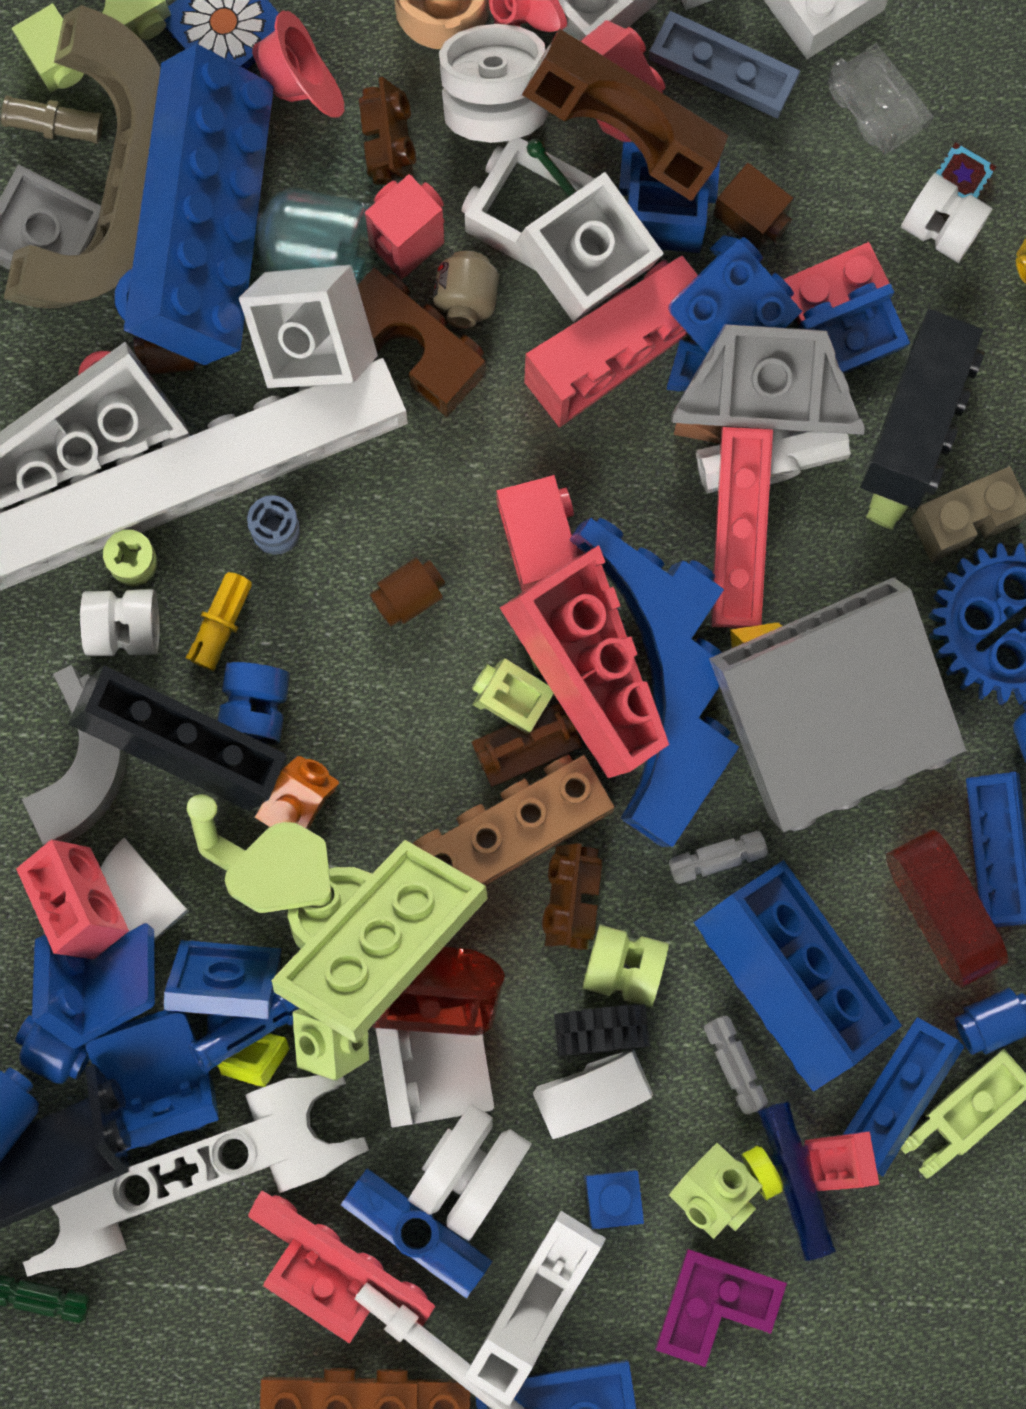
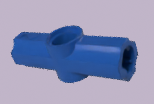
M367 1168L341 1203V1206L395 1245L402 1254L414 1259L463 1297L467 1298L493 1260L437 1220L433 1214L428 1215L409 1202L408 1197ZM412 1218L425 1220L430 1225L432 1231L430 1241L420 1248L408 1245L402 1236V1228L405 1222Z

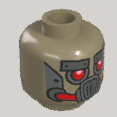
M474 251L454 253L452 257L445 259L437 268L433 306L442 316L447 318L449 324L455 327L471 328L477 322L487 320L495 311L499 285L498 271L483 254Z

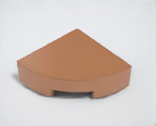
M676 423L674 435L721 444V428L725 426Z

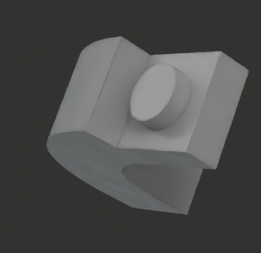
M70 665L53 673L73 714L87 679L91 676L86 674L81 677L76 669ZM78 729V751L67 773L54 784L22 799L43 845L51 839L68 843L85 833L102 818L110 808L122 785L126 771L127 752Z

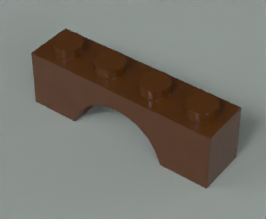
M561 29L558 30L537 63L522 93L524 97L564 122L574 117H590L617 128L639 148L647 162L649 175L690 201L694 199L717 167L729 136Z

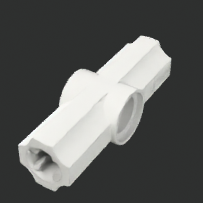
M773 429L770 484L791 479L801 473L800 470L848 459L851 455L848 434ZM721 444L708 448L705 447L696 452L698 472L706 494L718 491Z

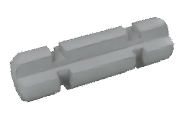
M754 831L741 835L738 841L732 838L696 849L693 855L687 852L674 856L669 860V867L674 881L677 884H682L696 879L698 874H702L704 877L742 864V860L745 859L748 863L762 859L768 854V850L762 833Z
M721 1016L708 1022L704 1026V1031L710 1044H715L718 1051L714 1053L731 1090L736 1089L738 1093L735 1098L741 1112L752 1114L765 1108L768 1105L767 1097L761 1085L757 1086L754 1081L757 1079V1076L741 1041L736 1042L734 1035L737 1032L731 1019L728 1016Z

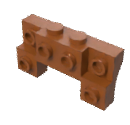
M330 1368L324 1369V1378L263 1377L261 1379L260 1409H470V1391L454 1379H408V1370L379 1369L377 1370L376 1378H356L355 1369Z

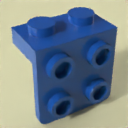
M725 235L710 248L716 258L670 302L668 307L670 315L706 355L724 324L786 328L803 312L791 299L794 291L778 274L774 273L771 276L760 263L763 256L745 237L739 240Z
M163 1010L121 1024L86 1043V1051L92 1064H95L108 1080L115 1079L123 1091L126 1107L121 1109L122 1121L127 1127L131 1138V1148L126 1150L146 1147L157 1140L184 1131H194L208 1123L219 1120L215 1086L211 1074L201 1070L189 1049V1044L197 1040L185 1012Z

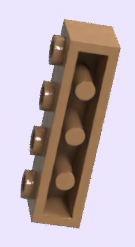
M570 754L545 767L544 771L547 776L532 785H529L526 779L521 780L500 793L503 799L502 802L488 810H485L483 804L477 805L456 818L459 823L458 827L444 835L440 833L439 829H435L412 844L486 886L611 815L615 807L585 755L573 761Z

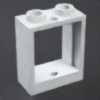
M518 138L509 141L505 148L498 146L494 150L485 169L489 173L481 188L474 186L470 190L463 203L461 212L465 213L466 233L535 270L516 243L521 232L486 214L516 163L559 185L540 160L528 154L526 149L528 142ZM547 153L576 191L595 179Z

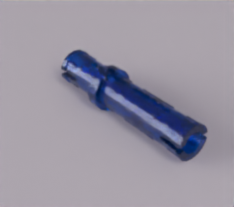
M786 1101L758 1110V1113L765 1128L772 1152L768 1157L773 1165L776 1166L783 1183L785 1197L799 1236L804 1260L810 1261L833 1254V1252H836V1248L829 1233L821 1202L806 1158L810 1155L808 1146L801 1143L790 1108V1102Z

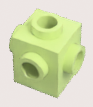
M299 1008L292 1012L297 1068L337 1081L369 1061L368 1031L357 1043H354Z
M716 1143L687 1172L669 1196L686 1212L687 1217L695 1226L704 1229L714 1239L727 1225L736 1231L756 1210L749 1201L763 1186L752 1176L750 1170L743 1163L735 1160L725 1149Z

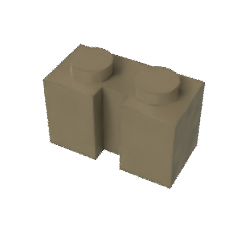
M1011 466L920 505L912 516L911 521L931 563L967 548L978 535L976 531L980 529L985 540L1020 525L1026 518V497Z

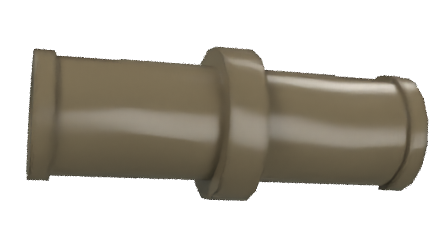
M6 95L2 105L1 125L3 127L10 126L42 132L44 138L55 140L58 135L98 144L102 133L103 114L61 107V102L49 100L48 104L12 98Z

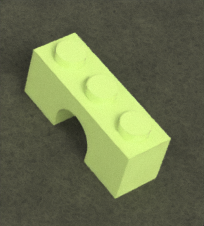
M105 0V7L102 12L121 22L140 39L144 40L151 39L160 34L166 27L164 19L171 16L166 0ZM53 3L12 27L21 47L50 93L58 88L65 89L75 85L84 75L82 72L54 63L63 18Z

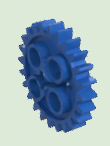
M999 543L993 549L992 559L980 548L974 554L975 566L963 558L956 565L961 576L948 572L944 577L943 582L951 591L938 590L934 594L933 598L943 605L944 608L933 609L929 614V618L942 623V626L934 629L929 634V637L934 640H944L945 645L935 654V657H951L953 663L945 672L947 676L959 671L965 674L960 686L962 690L975 682L980 685L978 691V699L983 700L992 690H996L998 704L1003 705L1008 701L1011 692H1014L1019 705H1024L1026 703V618L1016 628L1008 631L985 651L979 652L976 649V645L996 631L1005 620L1011 619L1026 607V557L1024 545L1019 543L1014 548L1011 556H1008L1003 544ZM1004 581H1018L1025 590L1024 600H1014L1006 595L1003 586ZM976 609L982 612L987 619L986 629L976 630L971 628L965 620V611ZM1006 647L1015 652L1018 657L1017 669H1007L999 664L996 655L998 648Z

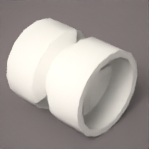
M934 173L912 205L901 228L922 241L933 238L936 250L959 263L987 221L993 208L971 194L961 198L958 196V186ZM938 212L950 215L948 220L944 221Z
M154 589L127 590L122 598H117L112 591L83 592L80 608L82 646L86 657L114 656L119 648H124L129 655L157 654L159 649L160 622L156 591Z

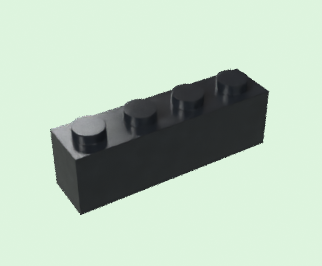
M928 308L915 336L861 483V489L913 509H917L925 492L932 495L935 494L945 469L944 466L937 464L940 453L944 455L949 454L959 429L951 425L954 415L962 416L972 389L965 387L964 384L967 377L975 379L985 355V351L977 348L984 329Z
M105 665L87 679L68 723L72 727L248 811L270 799L287 754Z

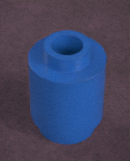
M1006 988L964 1007V1013L955 1017L958 1033L970 1054L974 1055L980 1051L988 1054L1026 1037V996L1023 993L1016 995L1010 988Z

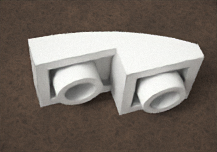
M631 1049L588 1063L582 1072L539 1085L533 1092V1095L552 1139H556L625 1112L651 1099L653 1092L635 1050Z

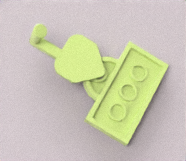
M199 794L190 798L187 803L186 810L191 820L198 850L203 857L227 871L225 884L228 893L234 899L259 913L288 909L287 917L294 941L300 950L271 980L274 992L354 1043L359 1041L488 899L485 885L407 840H404L373 874L355 867H334L329 869L327 847L324 839L299 824L292 822L275 824L269 827L245 851L218 835L214 822L217 805L212 797Z

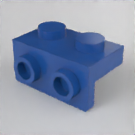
M875 283L864 285L847 295L850 301L836 307H832L830 302L819 304L803 314L805 320L797 328L827 331L836 353L835 358L843 374L905 349L910 344L891 302V297L895 293L891 284L878 289Z

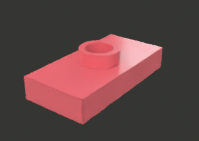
M870 1131L805 1140L804 1146L812 1189L814 1191L864 1188L879 1185Z

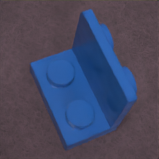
M147 923L123 935L94 960L54 954L45 934L35 939L32 1020L67 1046L76 1049L89 1040L106 1033L154 1006V929Z

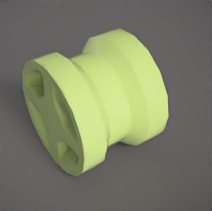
M121 530L116 532L107 540L103 548V559L106 567L112 576L124 585L138 586L146 583L153 577L157 569L155 550L150 541L138 531Z

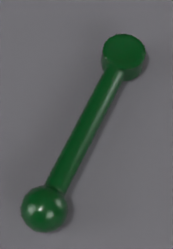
M536 138L530 140L526 146L528 154L540 160L569 197L577 192L545 152L546 146L544 142Z

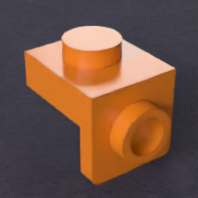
M297 756L280 771L270 799L261 805L255 818L269 827L282 822H292L309 829L325 800L336 790L339 781L329 775L328 770L321 763Z

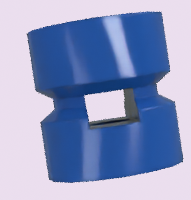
M246 662L227 663L222 693L228 697V702L219 706L217 721L264 744H279L284 715L277 709L278 705L287 700L290 673L280 668ZM251 705H256L255 712L250 711Z

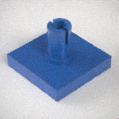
M181 940L164 991V1010L208 1014L207 1035L236 1016L268 1019L275 993L271 980L280 972L282 949Z

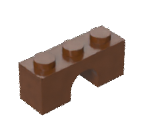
M373 268L357 286L376 351L378 352L388 341L395 338L404 337L416 341L423 348L424 354L421 360L409 372L410 386L448 417L486 375L485 360L482 358L484 356L483 350L468 336L462 335L458 338L445 327L447 325L446 319L435 308L428 304H425L422 308L409 297L411 292L408 287L395 275L389 273L385 277Z

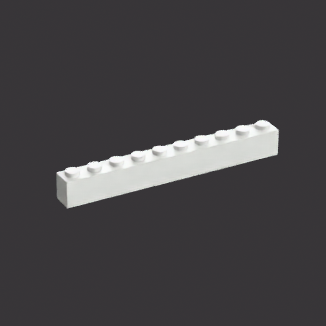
M384 358L372 362L354 383L300 386V392L283 399L278 395L267 397L257 402L253 406L254 410L238 417H235L234 414L218 417L208 424L207 430L192 436L187 433L175 439H166L162 443V448L145 455L143 452L133 456L126 455L116 461V467L101 473L95 470L86 475L79 474L70 480L71 485L54 492L48 489L23 500L24 504L8 511L5 508H1L0 591L103 549L107 540L116 532L135 530L143 533L408 424L406 409Z

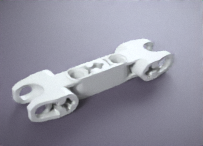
M320 1075L288 1078L250 1092L245 1096L254 1122L129 1167L130 1172L51 1206L59 1217L60 1233L53 1246L23 1262L27 1277L49 1270L78 1268L125 1251L127 1248L118 1222L270 1167L278 1192L282 1193L325 1177L348 1160L369 1151L365 1137L329 1144L319 1139L310 1127L309 1114L314 1102L326 1093L346 1084L344 1076L337 1081ZM232 1139L241 1140L248 1148V1160L239 1169L230 1168L222 1158L223 1147ZM183 1157L187 1164L196 1163L199 1172L192 1176L193 1185L189 1187L186 1180L166 1184L164 1187L169 1192V1195L164 1197L163 1181L154 1168L160 1165V1175H166L181 1168L180 1159ZM134 1175L145 1178L150 1186L149 1197L141 1205L133 1204L125 1195L126 1183Z

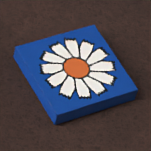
M176 0L168 6L171 16L164 19L166 22L164 29L183 51L197 43L247 70L256 63L252 54V48L256 43L275 31L276 16L279 12L268 0Z

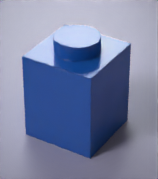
M637 1170L584 1175L589 1227L591 1229L644 1224Z

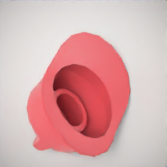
M281 11L276 16L275 31L256 43L252 48V54L262 78L274 86L273 94L280 99L289 102L309 99L322 113L331 118H339L344 113V100L335 79L317 53L307 29L299 18L290 11Z

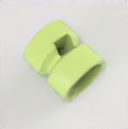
M599 925L582 989L610 996L616 990L621 991L625 1001L639 1005L645 1004L647 1007L652 1008L664 969L669 943L643 936L633 942L629 940L627 932ZM624 964H627L630 969L623 968Z

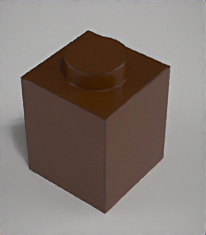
M747 163L717 197L713 215L741 238L745 237L759 250L768 238L773 242L777 241L790 225L792 218L788 216L793 197L750 163Z

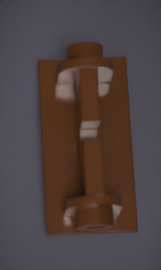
M379 77V87H368L362 90L363 97L359 99L363 134L369 136L379 133L380 138L364 142L367 175L372 177L373 184L386 185L392 181L391 175L397 174L404 179L410 174L414 178L412 165L416 163V150L408 134L407 119L411 116V107L407 95L384 77Z
M560 703L544 709L529 734L510 724L471 742L491 788L583 747L576 733L577 729Z
M578 843L556 846L555 854L552 856L548 867V878L550 883H552L550 902L545 908L542 919L543 931L546 933L545 946H568L571 949L588 950L589 941H594L598 905L581 903V894L599 895L603 860L598 858L599 849L581 847L582 844Z

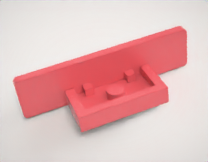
M264 1191L260 1192L248 1214L249 1218L289 1244L263 1284L265 1288L349 1344L370 1313V1311L354 1299L366 1283L373 1286L399 1308L404 1304L419 1316L416 1322L421 1326L425 1324L435 1305L427 1300V1295L421 1288L407 1281L400 1282L385 1272L382 1264L373 1256L366 1253H356L341 1243L340 1237L332 1229L322 1224L314 1225L299 1215L295 1206L287 1199L277 1195L270 1196Z

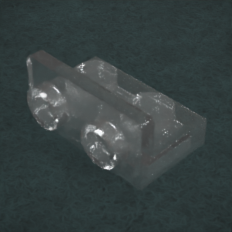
M877 42L847 63L841 58L833 64L828 80L831 95L842 108H849L858 120V129L863 138L870 145L876 144L884 155L931 124L934 116Z

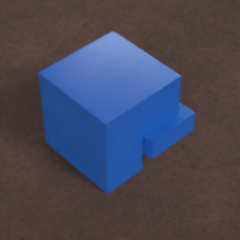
M623 142L619 192L622 196H627V203L661 250L700 253L706 229L708 203L716 204L720 160L694 199L690 201L650 176L647 162L639 148L632 142Z

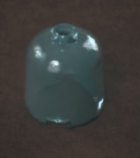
M287 188L278 192L268 202L264 213L258 211L254 241H257V255L261 267L266 272L351 265L356 283L358 284L365 259L357 257L361 236L368 237L365 211L371 205L361 203L358 200L300 188Z

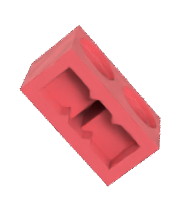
M51 839L16 868L54 954L94 960L129 931L91 847Z

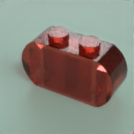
M931 829L886 853L887 865L894 882L943 970L959 988L973 983L1008 963L1007 951L999 932L953 850L939 832Z
M443 947L371 1027L470 1036L484 1034L493 1027L505 979L504 971L495 960L473 949Z

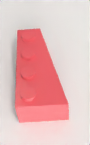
M683 255L670 263L667 260L659 262L646 273L642 281L629 289L625 288L619 291L607 303L526 353L525 384L559 428L688 335L670 315L668 310L670 302L698 276Z
M598 545L568 562L501 606L500 609L607 778L631 772L667 747L669 742L648 683L642 681L634 658L638 654L632 637H627L617 609L620 607V603L614 587H609L602 567L605 560Z

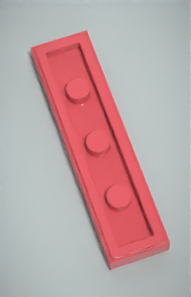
M721 428L713 573L716 578L713 582L722 587L724 591L711 609V627L744 628L762 624L773 429Z

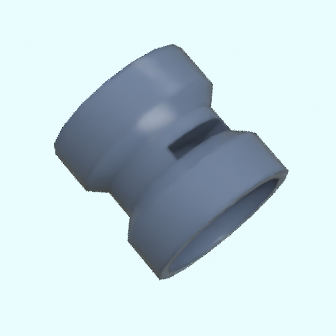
M276 495L264 496L250 507L247 516L248 528L256 546L263 552L272 555L284 554L297 544L300 536V524L292 504L285 498Z

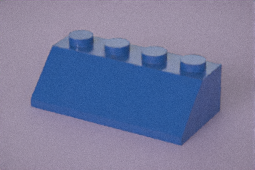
M784 860L730 895L694 922L707 945L718 956L732 976L738 989L747 997L763 1020L766 1029L773 1034L792 1061L796 1071L804 1078L812 1091L817 1090L856 1065L902 1027L899 1020Z

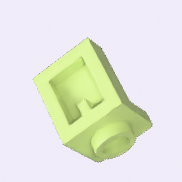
M504 658L494 668L489 664L484 667L472 687V690L478 693L472 705L480 710L486 708L524 733L529 734L554 693L549 685Z

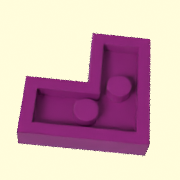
M686 1249L655 1350L706 1367L721 1317L771 1334L787 1283Z

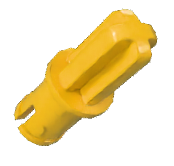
M234 572L225 574L208 613L203 611L201 614L204 620L185 659L210 671H215L231 632L236 633L238 627L234 624L252 587L250 580Z

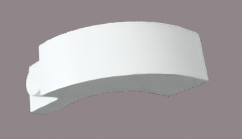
M561 1211L493 1324L464 1379L510 1406L532 1370L555 1324L602 1248L606 1238Z

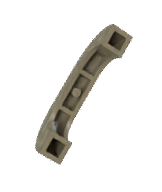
M83 5L64 15L54 63L87 74L107 91L116 111L117 132L97 228L87 248L79 255H63L33 245L13 251L3 299L36 308H61L98 297L116 287L119 279L133 267L161 68L148 47L133 31L116 19Z

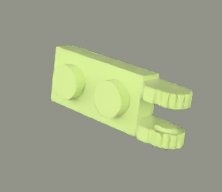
M1004 1048L1000 1049L925 1115L927 1119L911 1131L901 1150L905 1154L909 1151H914L924 1142V1139L937 1129L948 1144L930 1155L923 1162L921 1168H919V1171L926 1179L933 1176L957 1154L963 1155L1026 1100V1073Z

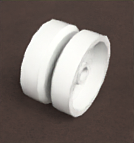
M505 24L475 26L460 31L446 40L439 51L441 81L444 87L442 90L445 123L454 133L469 140L492 143L521 138L542 126L549 112L524 97L522 93L537 63L546 51L544 42L534 32L519 26Z
M472 1103L468 1106L454 1129H447L424 1164L422 1170L425 1173L408 1199L409 1202L428 1215L439 1211L451 1191L460 1195L447 1216V1227L467 1241L472 1238L532 1144L509 1129L500 1134L488 1154L481 1150L479 1147L493 1127V1117Z

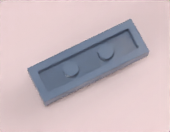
M672 11L669 12L649 51L648 58L777 119L800 74V70Z

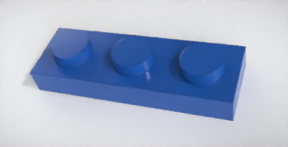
M918 1017L843 1133L845 1135L870 1131L877 1174L882 1177L964 1049L963 1044L959 1040Z

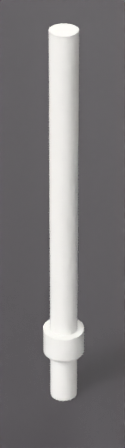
M366 1283L354 1298L387 1325L384 1328L387 1333L399 1342L405 1339L491 1409H525L514 1399L510 1406L464 1379L470 1364L416 1322L419 1316L404 1304L399 1308L369 1283Z

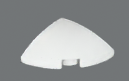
M125 838L106 857L101 866V871L129 931L147 923L154 929L155 942L189 912Z

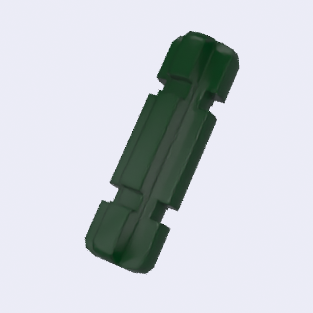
M0 1275L1 1306L6 1307V1305L8 1306L11 1303L14 1304V1309L50 1317L60 1314L63 1320L76 1323L85 1320L90 1305V1297L87 1294L71 1290L65 1294L62 1288L27 1280H20L17 1283L13 1277Z

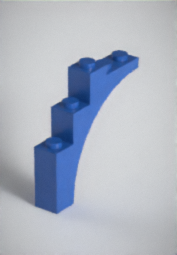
M589 518L579 524L569 540L584 553L598 545L600 546L605 563L602 564L603 570L623 596L641 632L651 668L654 703L669 742L667 747L645 762L639 785L620 819L660 847H673L739 748V746L728 739L731 732L725 726L707 716L703 721L699 718L720 687L709 658L722 652L708 641L698 638L695 642L692 640V637L724 589L713 582L716 578L715 574L701 563L691 560L688 564L683 560L671 565L666 572L662 569L664 562L654 553L642 547L636 551L621 539L624 534L615 525L602 518H599L597 522Z

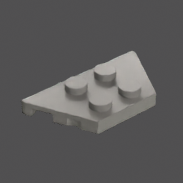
M724 324L671 415L672 423L860 435H864L865 430L862 419L859 418L849 393L850 389L845 376L835 358L836 353L828 333L824 330Z

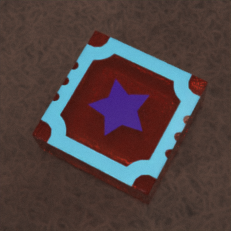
M955 142L936 173L958 186V196L961 198L970 194L978 198L997 166Z

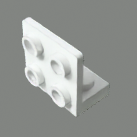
M471 1009L401 1022L392 1020L375 1023L392 1128L462 1116L471 1103L484 1112L493 1110L494 1102L477 1010Z

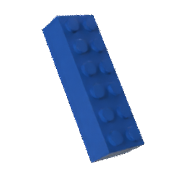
M196 43L161 63L124 331L202 365H206L241 350L245 316L239 297L249 287L274 86L269 81Z

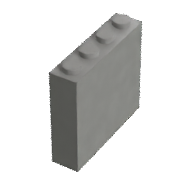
M894 577L709 658L767 814L783 833L788 830L797 831L811 826L817 817L833 810L852 808L861 802L862 797L880 789L889 790L899 787L906 782L907 777L925 769L941 768L952 761V757L966 751L912 591Z

